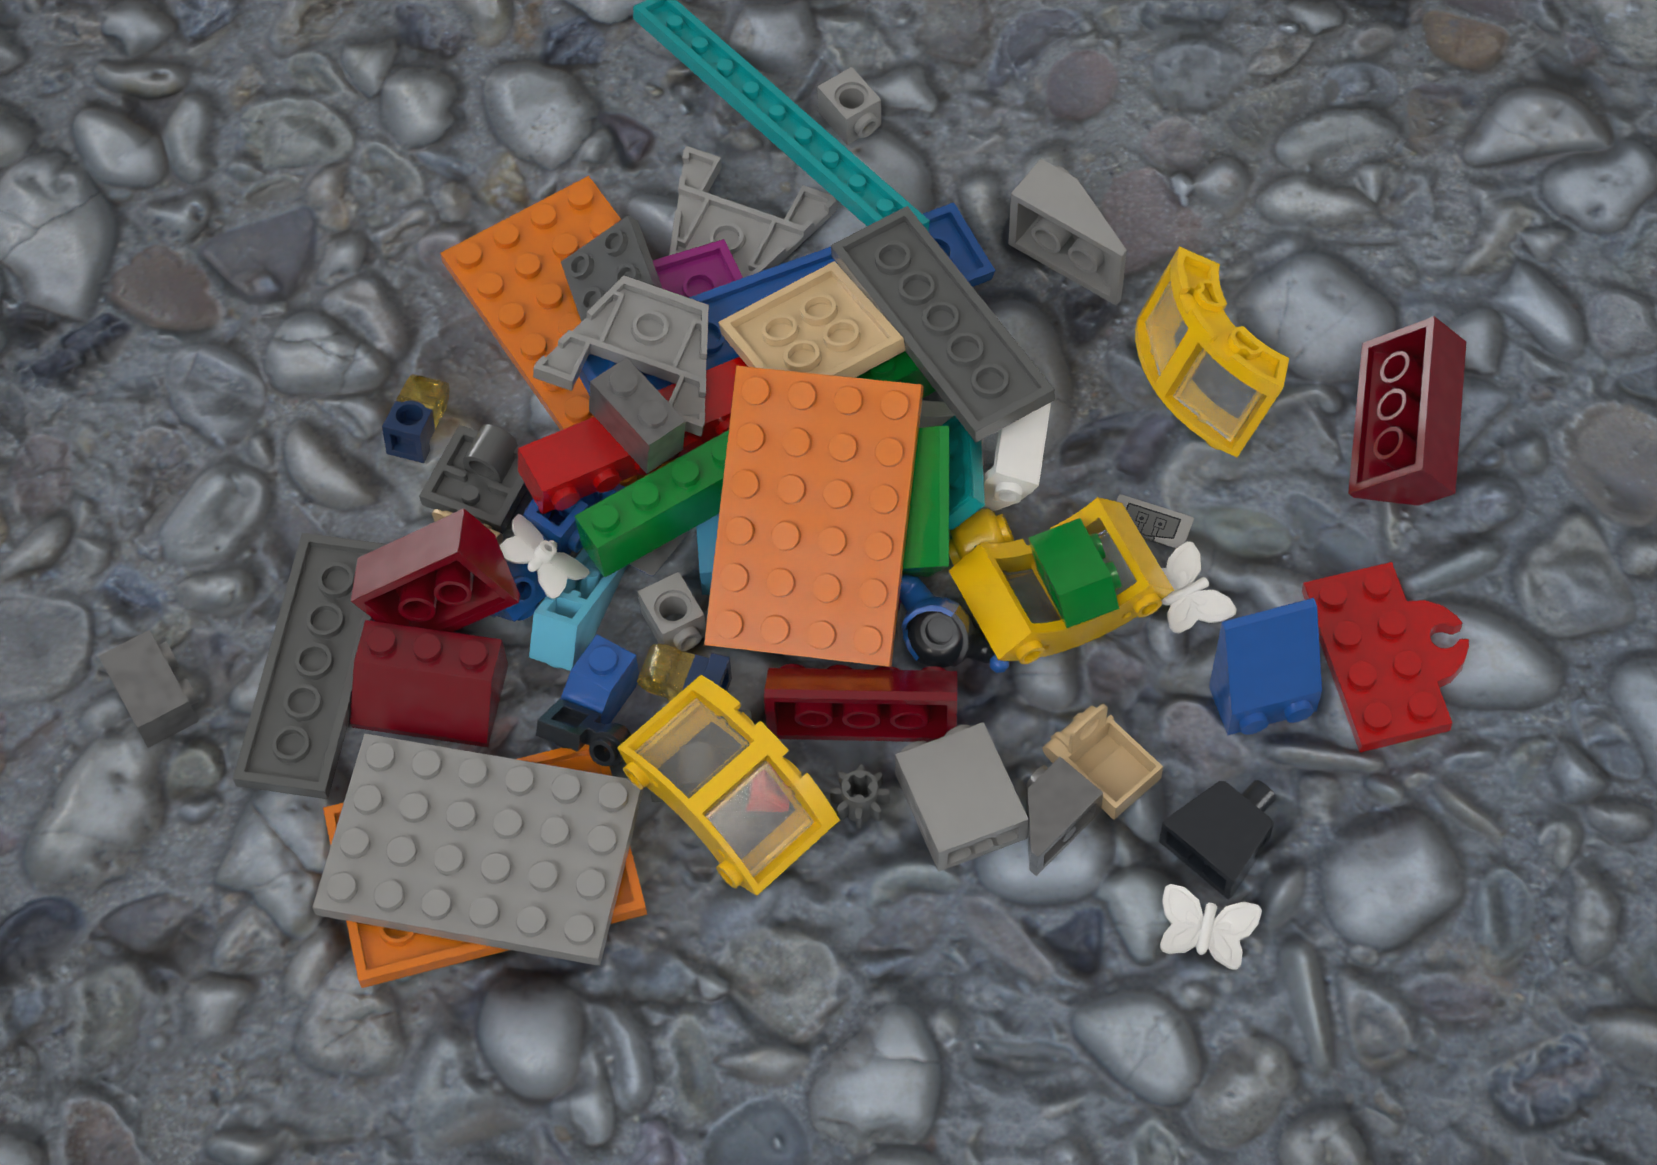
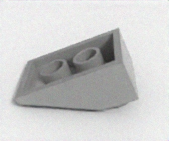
M1040 158L1011 193L1008 244L1117 306L1122 298L1126 248L1078 179L1073 177L1063 167L1054 166Z

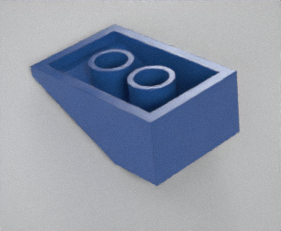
M1314 598L1221 623L1209 689L1227 736L1239 732L1245 735L1254 734L1264 730L1269 724L1284 720L1295 723L1305 720L1314 712H1317L1322 693L1318 611Z

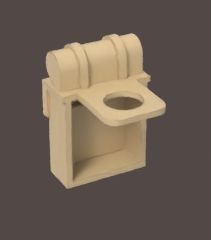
M1101 704L1097 708L1090 706L1083 713H1078L1074 716L1073 721L1061 732L1053 734L1051 740L1042 749L1052 763L1059 757L1063 758L1103 792L1101 808L1115 820L1161 779L1163 766L1114 721L1112 715L1107 717L1108 707L1105 704Z

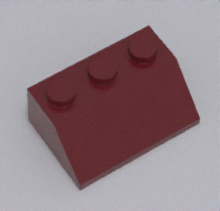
M465 508L357 559L351 602L376 622L447 632L461 629L519 603L520 600L519 591L495 534Z
M365 620L354 659L351 727L488 747L509 665L502 639Z

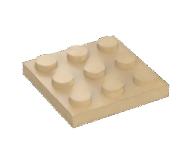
M835 261L718 322L721 335L748 367L855 378L906 351L904 338Z

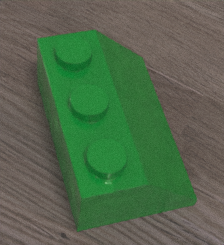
M949 426L919 428L902 571V574L916 577H930L949 567Z

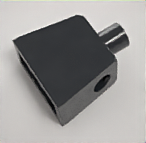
M1254 780L1242 794L1226 781H1218L1162 822L1159 842L1229 900L1270 840L1274 822L1264 812L1276 800V796L1260 780Z

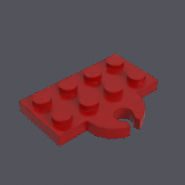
M1392 562L1303 582L1302 594L1304 599L1314 598L1317 604L1319 641L1359 753L1450 731L1452 720L1440 687L1451 683L1462 671L1469 649V639H1459L1450 648H1440L1431 641L1430 637L1435 633L1443 632L1453 635L1460 632L1463 623L1458 616L1443 605L1430 601H1407Z

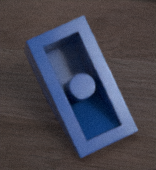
M596 634L571 669L560 699L601 713V723H611L640 682L636 655Z

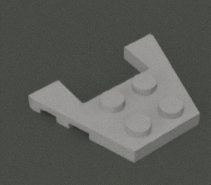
M686 146L683 150V167L679 179L677 210H675L669 255L724 239L744 278L782 263L837 211L838 200L831 194L802 185L789 212L783 219L709 194L708 192L722 168L721 157Z
M623 275L587 311V317L573 331L568 330L558 340V346L547 357L542 356L536 362L533 378L572 391L589 354L615 363L628 358L639 371L676 384L669 403L686 421L685 431L702 436L705 425L709 305Z

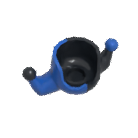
M902 574L899 599L907 613L901 628L907 649L916 661L928 666L942 668L955 667L966 658L983 663H990V668L995 673H1004L1009 668V661L997 659L985 635L974 627L970 614L961 604L946 597L934 596L918 577Z

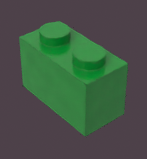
M1081 518L1028 537L1037 572L1066 628L1120 609L1115 590L1121 588L1122 584L1117 569L1112 561L1104 563L1103 559L1106 558L1098 534L1095 532L1089 535Z

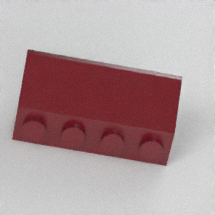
M1435 316L1362 343L1348 494L1353 498L1420 506L1456 493L1467 342Z
M786 664L780 668H768L764 688L767 728L778 739L930 742L944 737L948 731L957 726V671H947L936 666L925 667L921 670H899L893 666H879L873 670L852 669L846 665H833L827 669L805 668L798 664Z

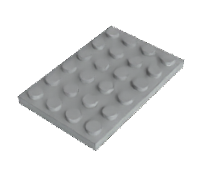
M364 733L312 908L315 914L319 916L600 966L644 789L637 788L627 778Z

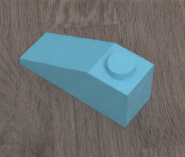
M584 548L575 559L587 567L591 573L585 579H567L566 587L560 596L556 599L546 596L533 615L529 658L547 663L554 668H563L571 671L593 640L627 567L625 566L604 578Z

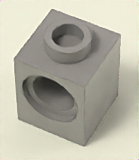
M853 67L817 86L818 113L846 145L859 138L868 137L881 126V99Z
M679 572L637 591L641 614L666 656L677 650H689L705 637L706 624L704 613ZM671 614H681L684 616L677 621L665 619Z

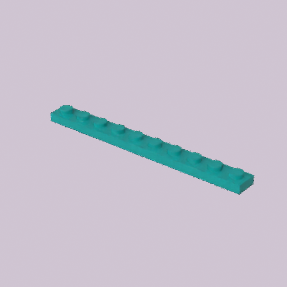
M646 0L633 6V19L862 223L869 226L908 206L929 232V219L677 0Z

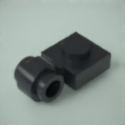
M559 699L537 720L536 736L554 742L562 748L579 751L585 744L589 745L591 758L601 766H614L623 760L617 747L628 739L631 733L624 725L619 723L603 724L601 723V713L563 699Z

